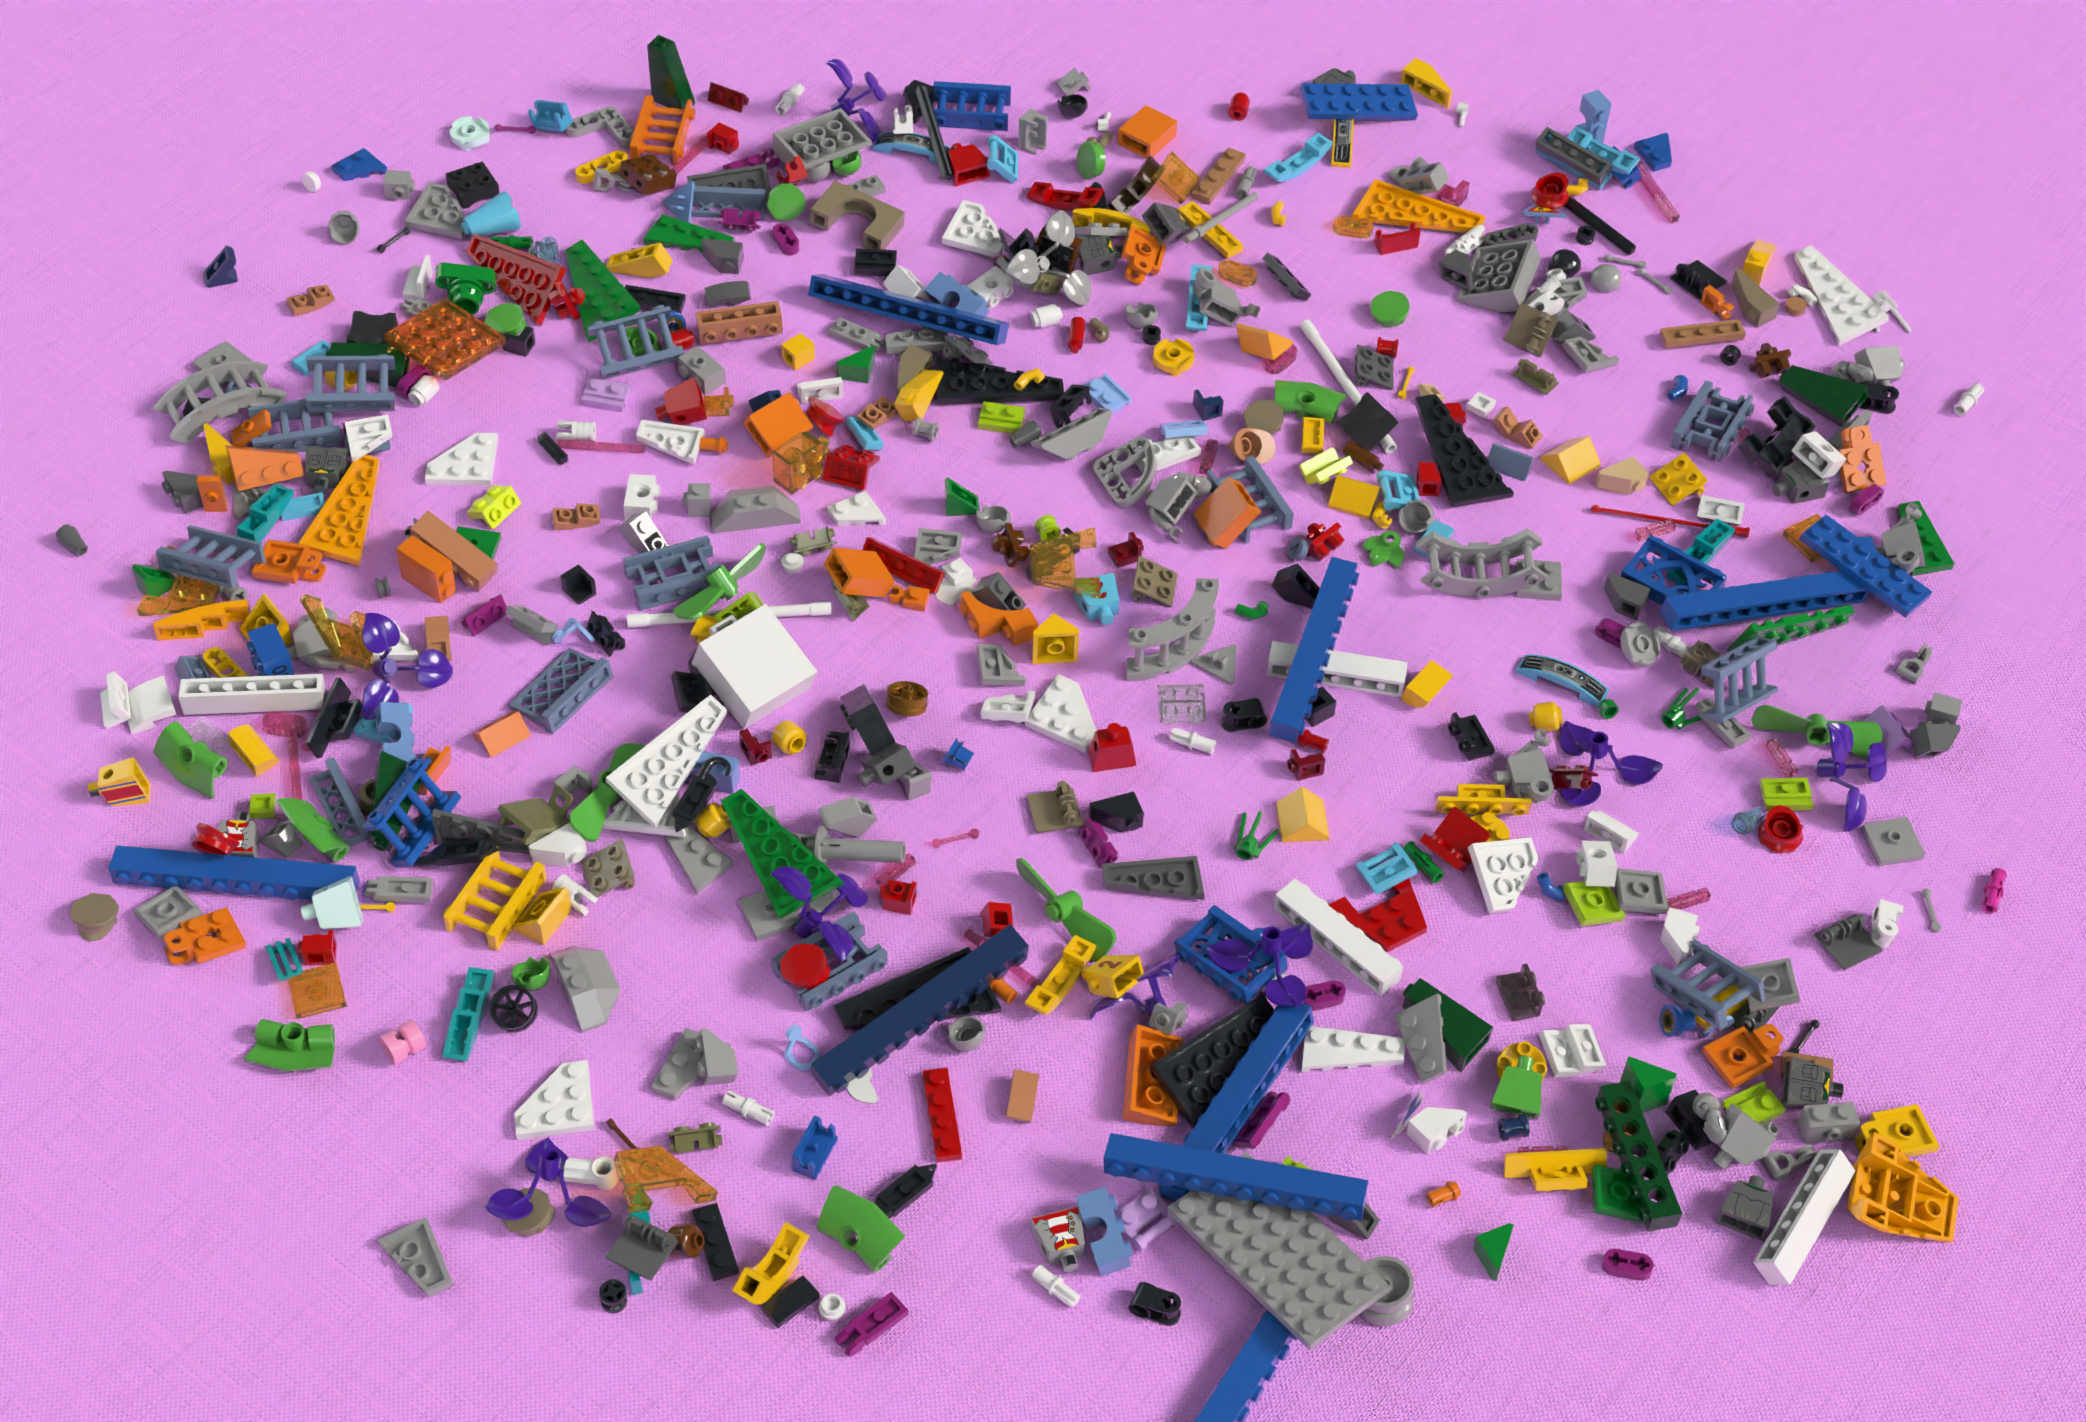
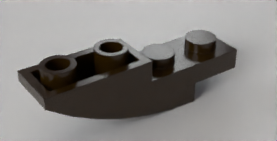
M1150 155L1107 206L1111 210L1128 214L1159 179L1164 171L1163 167Z

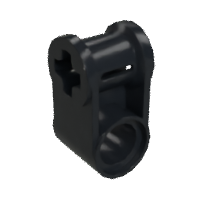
M1869 381L1861 383L1868 387L1869 396L1859 408L1878 411L1884 414H1890L1895 411V400L1899 397L1898 389L1893 386H1885Z
M1257 698L1236 702L1231 701L1224 705L1223 713L1225 716L1221 720V726L1229 732L1258 729L1267 723L1268 718L1261 701Z
M1140 1282L1137 1285L1128 1309L1138 1317L1147 1318L1165 1326H1172L1180 1320L1181 1299L1174 1292L1155 1287L1150 1283Z

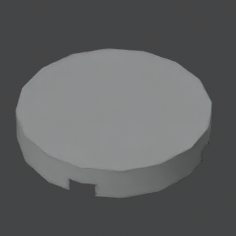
M1635 622L1626 626L1620 638L1624 656L1637 667H1645L1655 663L1656 657L1660 653V642L1656 632L1653 629L1650 630L1644 622Z

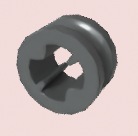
M387 576L382 580L375 578L379 597L383 598L385 594L391 596Z

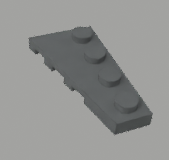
M766 164L687 176V181H693L695 186L766 189L767 201L771 191Z
M433 809L432 821L438 845H441L442 842L485 838L487 842L497 845L499 851L530 854L528 846L531 844L525 845L522 842L525 835L523 830Z
M1197 856L1102 864L1105 889L1204 900V889Z

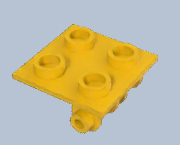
M1684 452L1649 476V479L1672 506L1692 492L1701 495L1705 491L1704 484L1708 482V479Z

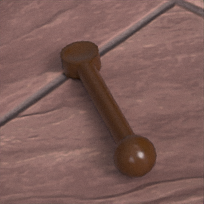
M612 1118L607 1120L606 1123L609 1128L613 1129L632 1149L633 1155L638 1158L641 1157L643 1150L640 1147H636L616 1126Z

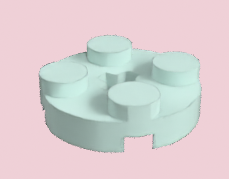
M472 116L459 118L452 123V128L449 131L451 141L455 145L460 146L464 151H469L490 141L489 125L484 119L479 117L478 120L472 119Z

